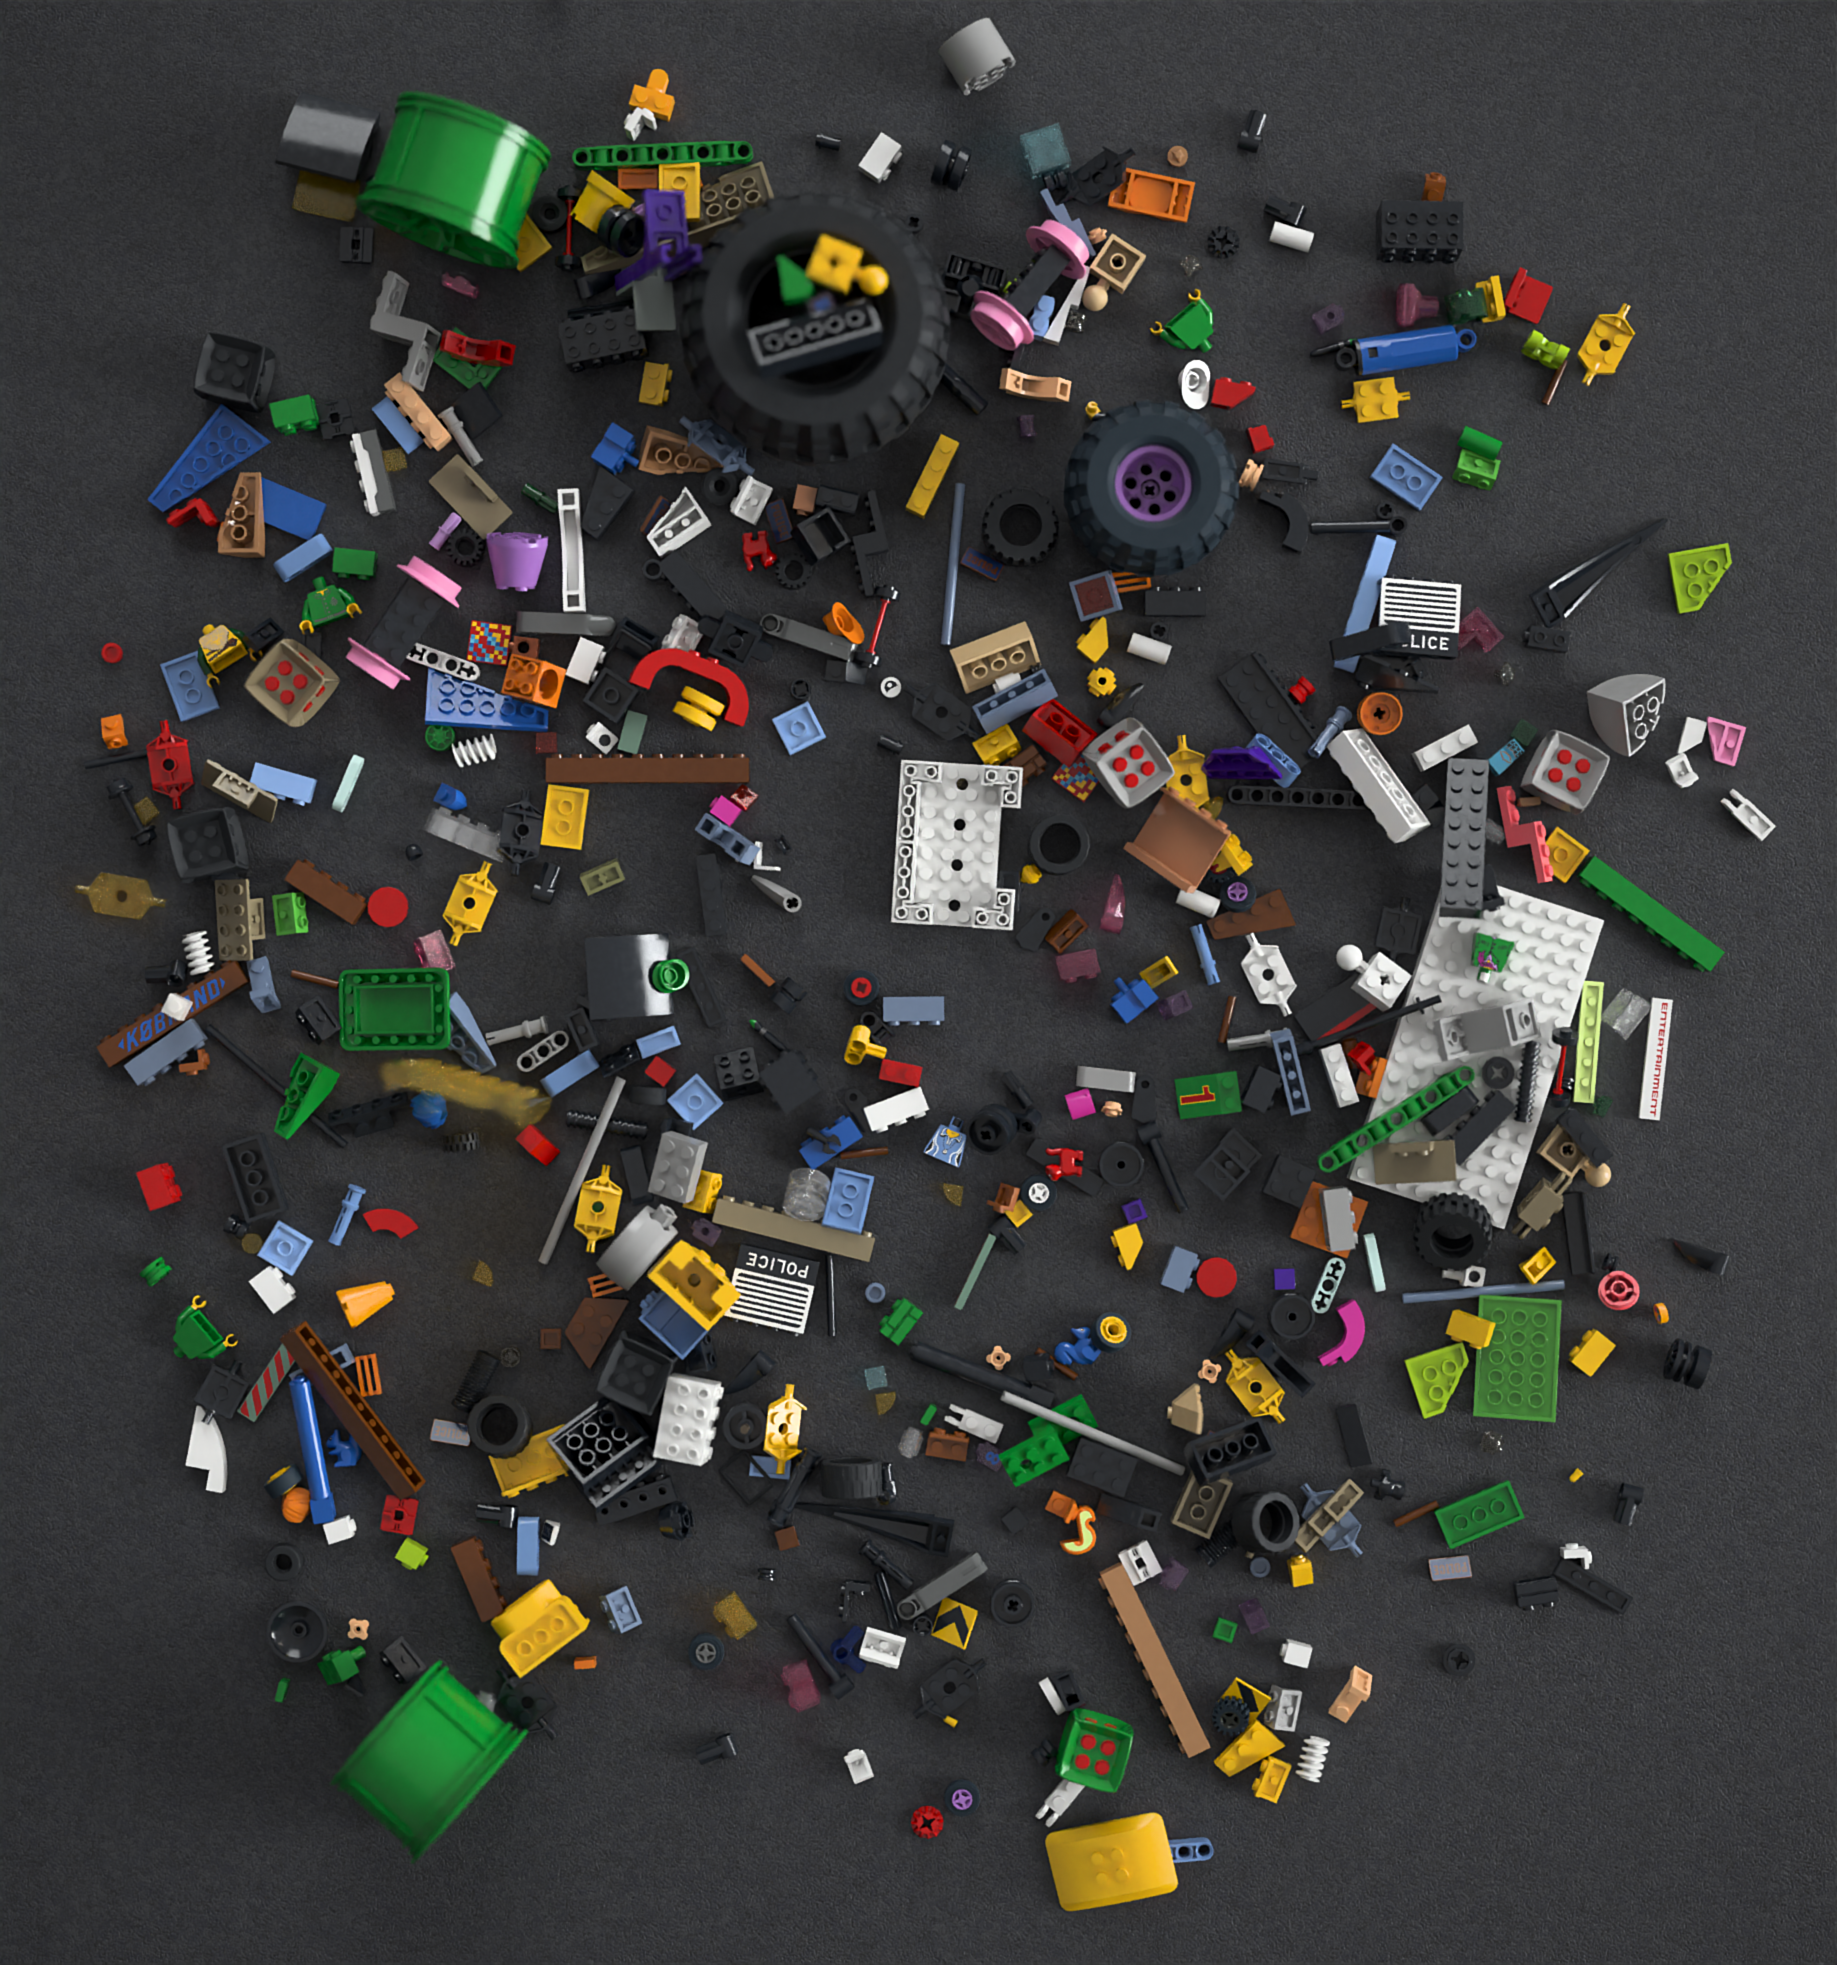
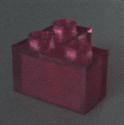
M1476 607L1459 622L1458 650L1473 638L1486 653L1500 642L1504 636L1486 615Z
M806 1658L783 1667L781 1678L785 1686L789 1685L788 1701L791 1708H796L798 1713L820 1704L821 1694Z

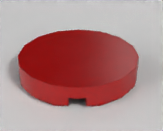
M383 887L376 890L369 898L368 913L371 919L380 926H397L403 922L408 914V900L400 890L392 887Z
M1214 1257L1203 1261L1198 1267L1196 1280L1201 1291L1208 1296L1216 1298L1223 1297L1234 1289L1237 1276L1233 1265L1229 1261L1220 1257Z

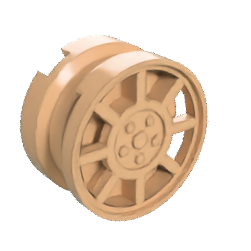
M1249 459L1239 480V486L1251 487L1250 491L1253 492L1264 465L1261 464L1258 467L1253 460Z

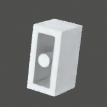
M881 132L859 164V171L878 184L882 179L885 181L891 172L889 168L893 162L896 164L902 156L901 145Z
M580 637L565 675L590 686L591 681L595 682L599 671L596 669L599 663H603L606 652H604L605 648Z
M271 1265L249 1282L274 1314L295 1299L296 1296L294 1295V1288L289 1283L286 1284L283 1281L281 1271Z

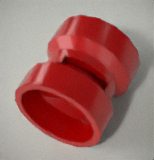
M1303 676L1297 681L1295 686H1291L1288 689L1291 697L1300 705L1306 701L1308 695H1312L1316 691L1313 685Z

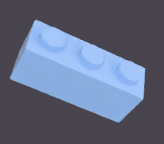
M256 762L250 780L251 783H254L263 791L274 793V797L285 800V797L293 798L292 803L303 806L305 802L311 804L317 784L315 779Z

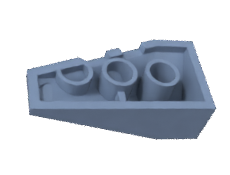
M455 992L450 995V1043L446 1048L450 1051L452 1049L461 1055L464 1062L480 1074H483L496 1067L497 1064L468 1006L458 993Z

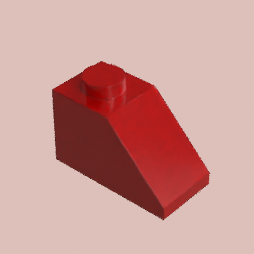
M529 1124L516 1138L530 1154L546 1166L561 1152L533 1124Z

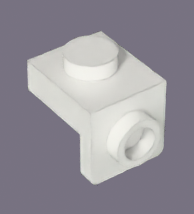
M1683 752L1665 762L1673 782L1680 788L1688 787L1699 779L1697 774L1692 771L1687 756Z
M1569 1543L1566 1544V1547H1560V1555L1564 1559L1581 1558V1566L1584 1569H1589V1564L1592 1563V1555L1585 1546Z
M852 1750L848 1753V1756L844 1757L855 1784L874 1777L866 1753L863 1750Z

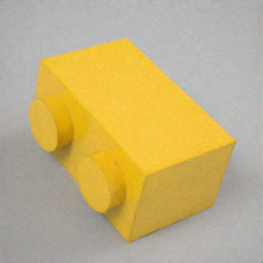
M1453 1310L1446 1334L1451 1335L1452 1340L1458 1342L1464 1340L1470 1342L1469 1346L1481 1349L1482 1347L1489 1346L1496 1323L1461 1310Z
M1595 1329L1588 1330L1583 1335V1342L1579 1347L1575 1346L1569 1353L1571 1357L1568 1359L1589 1377L1594 1374L1616 1346Z

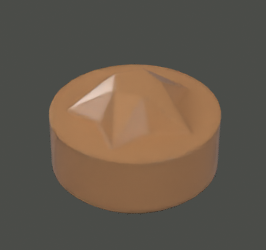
M1181 146L1172 147L1167 155L1168 163L1176 168L1182 167L1188 159L1186 149Z

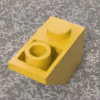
M1103 616L1100 620L1096 618L1089 626L1091 631L1087 635L1083 633L1076 641L1078 644L1076 650L1093 664L1108 649L1106 618Z
M1136 1223L1113 1230L1114 1235L1111 1236L1114 1248L1118 1247L1121 1253L1117 1255L1121 1267L1125 1266L1127 1270L1132 1268L1143 1244Z
M1303 1554L1291 1556V1559L1287 1560L1293 1587L1312 1584L1313 1573L1310 1560L1307 1556L1303 1557Z

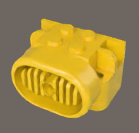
M680 1240L668 1249L648 1271V1277L708 1331L735 1303L741 1294L725 1276L726 1271L719 1264L713 1263L710 1260L711 1257L705 1251H700ZM691 1274H697L700 1280L698 1283L693 1284L689 1282L688 1277Z
M546 1579L505 1608L506 1612L495 1617L491 1621V1626L502 1639L500 1644L502 1655L521 1678L587 1628L590 1619L588 1617L585 1619L578 1610V1606L574 1605L567 1596L561 1595L553 1583Z

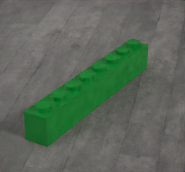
M1591 856L1577 874V877L1580 878L1579 882L1586 888L1591 886L1597 891L1595 894L1598 897L1611 901L1613 908L1619 912H1626L1629 915L1628 919L1635 924L1641 923L1645 926L1644 930L1651 936L1656 934L1662 939L1660 942L1663 945L1676 949L1678 951L1676 954L1686 961L1687 959L1691 960L1694 963L1693 967L1700 972H1711L1725 953L1596 856Z

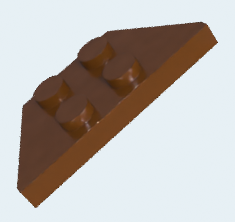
M585 1297L564 1332L589 1369H591L629 1303L628 1299Z

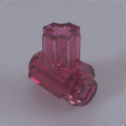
M1399 284L1396 300V322L1398 326L1412 327L1414 322L1419 320L1420 317L1435 318L1437 316L1439 308L1437 296L1421 295V292L1415 288V284Z

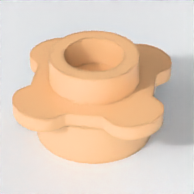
M1100 227L1091 230L1088 236L1091 244H1096L1106 239L1105 233L1107 231L1101 230Z
M1112 1101L1105 1102V1106L1101 1109L1109 1117H1117L1123 1111L1121 1104Z
M995 1346L994 1351L987 1355L986 1360L988 1363H992L996 1370H1002L1003 1365L1011 1357L1009 1353L1002 1351L1000 1346Z
M1204 1360L1202 1363L1203 1367L1198 1372V1376L1201 1379L1209 1380L1210 1383H1215L1218 1372L1221 1371V1366L1219 1364H1212L1210 1360Z
M355 1618L349 1621V1638L358 1637L365 1640L368 1637L367 1629L369 1622L367 1620H356Z

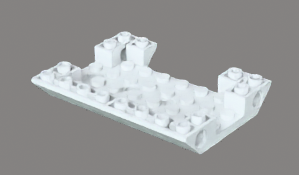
M901 760L891 922L1013 930L1015 889L997 888L1001 811L1002 807L1021 808L1023 767ZM961 778L968 781V787L965 790H960L957 787V781ZM957 819L965 821V828L961 831L954 827ZM955 859H959L963 863L960 871H955L952 868V862ZM955 899L960 902V909L958 911H952L949 908L951 900Z

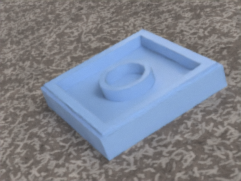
M808 701L772 719L790 756L826 738Z
M697 1073L667 1099L668 1103L684 1120L694 1123L693 1130L724 1104Z
M278 1220L257 1256L293 1276L312 1245L313 1240Z

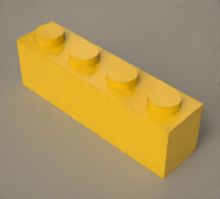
M942 434L940 435L906 505V511L923 519L925 518L959 448V442Z

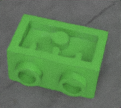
M1462 448L1452 479L1490 491L1497 477L1500 460L1495 459L1493 461Z
M304 893L273 895L276 935L307 933L308 919L306 916Z

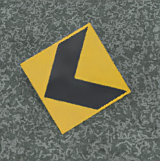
M948 1597L944 1598L931 1635L966 1649L978 1611Z
M1237 1677L1221 1696L1224 1701L1225 1696H1229V1699H1232V1696H1236L1235 1700L1238 1701L1240 1698L1242 1699V1704L1246 1702L1247 1708L1249 1707L1250 1710L1248 1724L1258 1717L1271 1700V1697Z

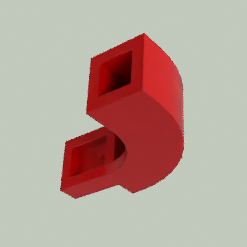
M443 330L439 350L451 354L453 358L470 363L488 366H511L516 346L502 340H477L449 330Z

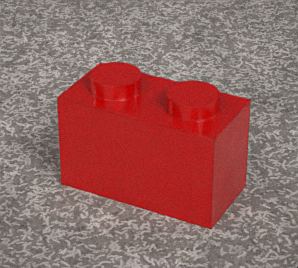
M883 1058L879 1079L918 1087L923 1067Z

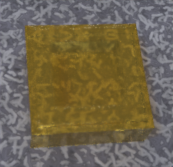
M403 447L382 451L387 472L407 468Z
M145 797L133 806L143 825L160 814L149 797Z

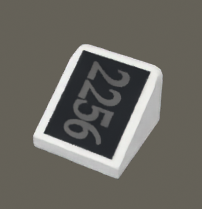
M545 1520L541 1539L553 1546L557 1539L560 1523Z

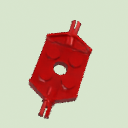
M168 720L160 721V736L146 746L153 790L169 795L172 798L173 810L182 809L181 794L195 785L189 758L188 740L172 735L169 732ZM167 759H172L175 763L174 768L170 771L164 767Z

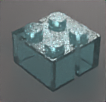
M1059 123L1020 135L1019 142L1024 157L1027 158L1026 163L1032 179L1041 177L1046 172L1052 173L1058 168L1065 169L1070 167L1071 159L1066 144H1064Z

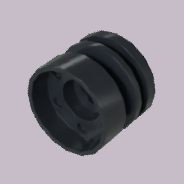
M1675 1339L1665 1359L1663 1377L1668 1380L1673 1378V1381L1677 1383L1683 1377L1685 1386L1698 1390L1707 1377L1712 1359V1350L1697 1345L1692 1351V1344L1690 1342L1684 1343L1682 1339Z

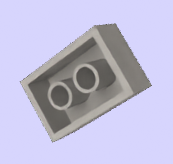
M674 1131L663 1133L648 1192L684 1204L693 1201L708 1143Z
M1344 1186L1318 1189L1326 1249L1330 1252L1355 1249L1358 1237L1357 1232L1353 1230L1352 1223H1355L1354 1211L1350 1210V1203H1353L1351 1191Z

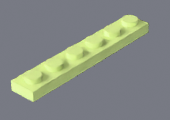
M1584 981L1581 990L1578 1025L1579 1038L1576 1050L1572 1102L1594 1103L1604 982Z

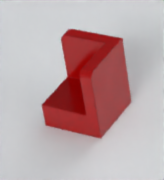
M1266 425L1247 428L1246 433L1253 454L1273 448L1274 441L1272 437H1269Z
M1360 1041L1347 1055L1361 1072L1368 1076L1372 1073L1367 1067L1376 1059L1373 1054L1375 1051L1370 1045Z
M656 1056L645 1070V1073L664 1087L677 1070L659 1056Z

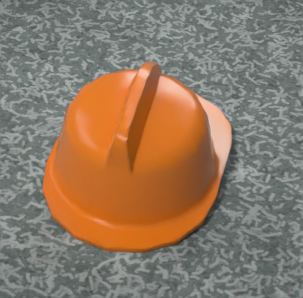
M840 602L834 603L832 611L822 618L829 632L833 635L845 636L852 643L861 644L864 641V632L861 625Z

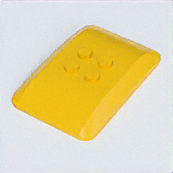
M1151 1812L1053 1831L1046 1837L1045 1845L1060 1905L1064 1910L1076 1911L1170 1893L1177 1887L1178 1879L1164 1822L1157 1813Z

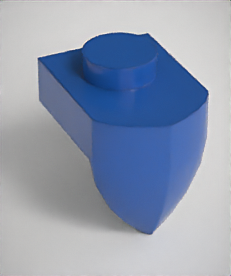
M441 783L433 801L451 810H461L467 807L466 797L461 791Z

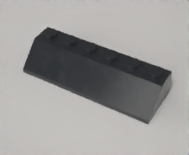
M869 297L748 332L762 380L883 344L881 328Z

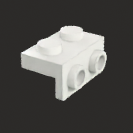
M637 107L632 115L629 114L624 121L627 137L635 141L644 125L655 131L657 125L653 117L654 114L646 108L642 110Z
M748 475L747 479H743L739 487L741 491L738 497H734L730 508L734 516L756 525L773 488Z
M867 1627L859 1658L897 1669L906 1638Z

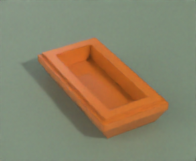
M618 169V189H658V169Z

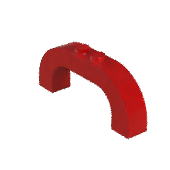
M668 648L647 654L632 670L628 682L646 690L650 688L656 672L668 665L679 667L714 681L724 689L727 696V706L722 720L739 727L744 726L749 709L747 691L739 677L728 668L718 665V660L708 657L707 660L701 658V653L691 649L686 652L680 649Z

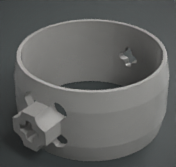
M663 1204L657 1210L647 1205L596 1263L600 1270L611 1281L628 1291L678 1234V1231L672 1224L677 1218L674 1211Z

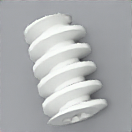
M490 734L489 740L482 736L481 742L475 737L474 744H471L467 739L466 746H463L461 741H459L458 748L452 743L453 754L459 767L464 766V761L467 765H471L472 759L477 764L480 757L485 762L488 755L491 760H494L495 753H497L492 734Z
M206 931L183 935L187 937L182 940V943L189 944L184 948V951L191 952L186 956V959L193 960L188 964V967L195 968L190 972V975L213 971L210 970V967L215 965L214 962H208V959L213 956L212 954H206L211 948L204 946L209 940L202 938L207 933Z
M1310 1736V1739H1304L1308 1747H1302L1306 1755L1299 1756L1304 1762L1297 1764L1302 1770H1297L1295 1773L1304 1779L1320 1782L1316 1777H1321L1322 1775L1319 1770L1323 1769L1324 1765L1321 1762L1326 1760L1323 1754L1328 1752V1749L1324 1746L1330 1745V1742L1320 1737Z

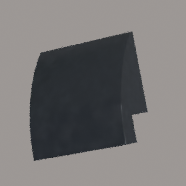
M302 92L288 119L275 164L355 184L371 158L373 135L379 127L380 112Z
M669 933L584 938L590 1020L674 1014L673 992L663 993L655 988L652 980L653 970L656 965L664 960H670Z
M605 1396L546 1439L572 1482L596 1513H599L662 1466L661 1459L653 1457L654 1450L649 1446V1437L623 1405Z

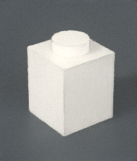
M170 993L161 1012L182 1021L185 1020L193 1002L176 993Z
M349 1515L323 1524L328 1544L345 1540L355 1535L356 1524L353 1519H350Z
M1287 1639L1286 1643L1281 1646L1280 1656H1282V1660L1285 1663L1307 1668L1312 1647L1305 1643Z

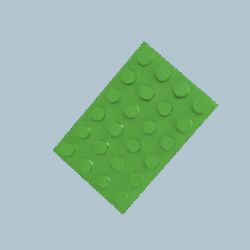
M1479 1295L1478 1317L1496 1324L1489 1346L1477 1349L1473 1416L1556 1422L1562 1300Z

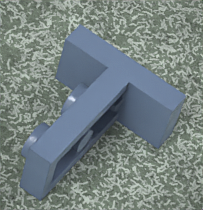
M264 956L247 961L252 986L250 997L261 1013L280 1009L281 1004L275 995L268 958Z

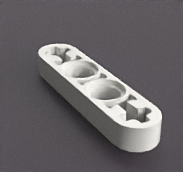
M418 643L414 645L418 652L423 653V649H426L423 661H420L421 656L416 654L410 657L411 653H409L406 657L413 662L467 681H475L480 676V669L474 663ZM430 653L438 655V661L435 664H429L427 661V656ZM455 660L457 668L454 671L447 670V661ZM461 663H465L463 668L466 669L474 667L473 670L476 674L471 675L469 678L466 672L461 671V675H459Z

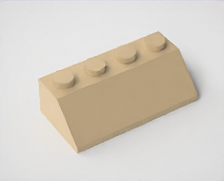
M1025 621L950 650L966 694L993 684L995 679L1012 672L1015 674L1030 669V665L1036 666L1040 662L1033 637Z

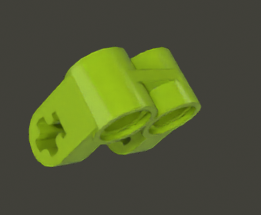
M1533 330L1521 352L1529 358L1539 360L1546 367L1556 370L1564 362L1570 348L1562 344L1558 345L1554 342H1549L1543 337V334Z

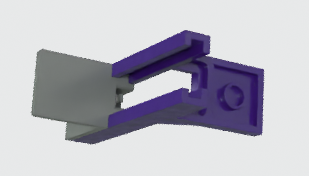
M644 190L642 192L645 222L643 257L629 267L621 268V272L615 275L616 296H633L637 331H673L676 329L672 281L702 262L701 245H690L688 247L684 191ZM657 240H675L676 255L672 258L666 257V252L671 250V245H660L658 247Z

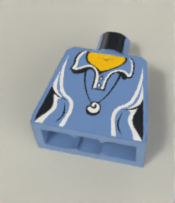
M953 1116L949 1127L940 1124L923 1152L959 1167L967 1138L966 1134L960 1132L964 1121Z

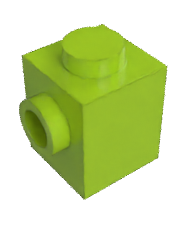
M407 1537L395 1558L402 1562L401 1565L410 1570L414 1568L416 1570L419 1565L423 1567L429 1557L426 1555L428 1548Z

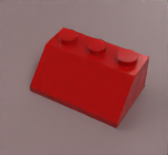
M1055 699L1039 707L1022 729L1031 739L1036 741L1068 768L1079 759L1083 750L1098 735V733Z

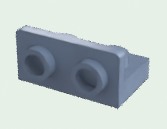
M627 1586L599 1596L601 1600L600 1607L609 1619L607 1623L610 1630L614 1631L615 1634H621L642 1624Z

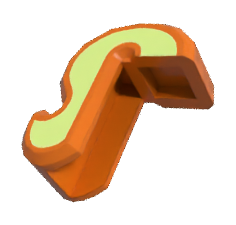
M1081 1505L1077 1508L1079 1510L1076 1516L1079 1538L1059 1541L1062 1549L1069 1554H1083L1090 1551L1095 1545L1096 1534L1089 1522H1094L1096 1518L1093 1509L1087 1505Z

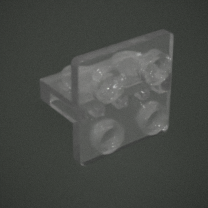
M1623 988L1601 1015V1021L1626 1040L1651 1009L1650 1003Z

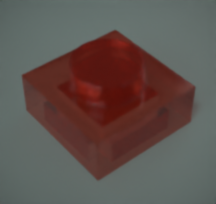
M557 732L536 733V753H557Z
M742 784L730 797V802L744 812H747L758 800L759 795Z

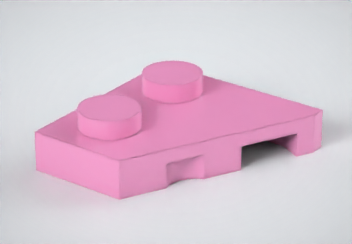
M1707 717L1706 722L1713 761L1734 767L1746 727Z

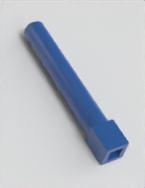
M296 1376L289 1383L311 1497L310 1507L313 1523L333 1522L336 1517L333 1493L330 1492L310 1380L305 1378V1376Z

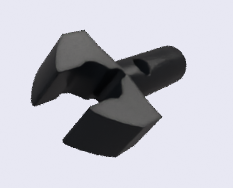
M808 1126L805 1130V1133L823 1144V1152L826 1154L837 1153L827 1143L835 1142L841 1146L837 1135L833 1134L826 1137L811 1126Z

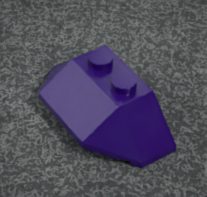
M1233 746L1232 748L1213 749L1201 767V770L1209 779H1282L1283 776L1265 752L1257 746L1250 748Z

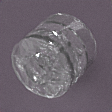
M800 1168L792 1171L789 1175L782 1205L784 1211L789 1216L798 1220L814 1221L820 1219L824 1215L826 1199L831 1184L829 1178L825 1174L809 1168Z

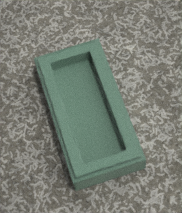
M628 710L618 750L638 754L648 718L647 715Z

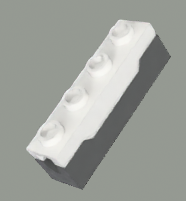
M374 429L360 434H353V441H350L352 452L356 453L358 459L355 461L357 472H361L362 480L359 483L361 491L366 493L367 500H364L366 511L370 512L372 516L397 511L378 431Z

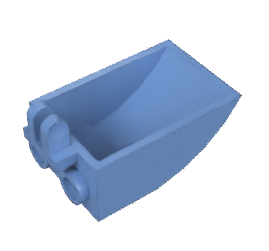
M662 1289L658 1293L652 1291L646 1296L645 1300L641 1301L639 1306L643 1310L641 1311L642 1315L638 1319L683 1360L708 1331Z

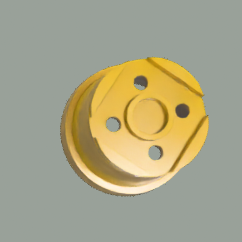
M591 170L587 178L588 183L570 215L597 233L599 222L609 208L614 205H622L630 209L635 200Z

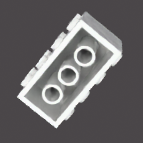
M679 1373L669 1375L653 1457L702 1466L708 1459H711L713 1447H710L711 1440L715 1439L717 1430L714 1427L715 1419L719 1418L720 1407L717 1406L724 1392V1387H721L722 1382Z

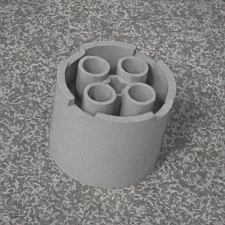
M990 18L981 19L963 28L948 39L938 51L964 95H969L972 89L980 91L1003 76L1006 67L1009 66L1011 68L1016 63Z

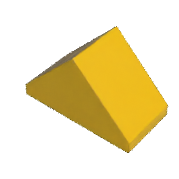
M1165 956L1139 974L1150 988L1153 989L1178 974V971L1168 956Z

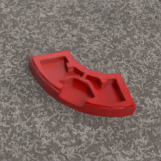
M381 1208L363 1214L373 1232L379 1229H387L396 1233L400 1239L419 1228L409 1216L393 1209Z

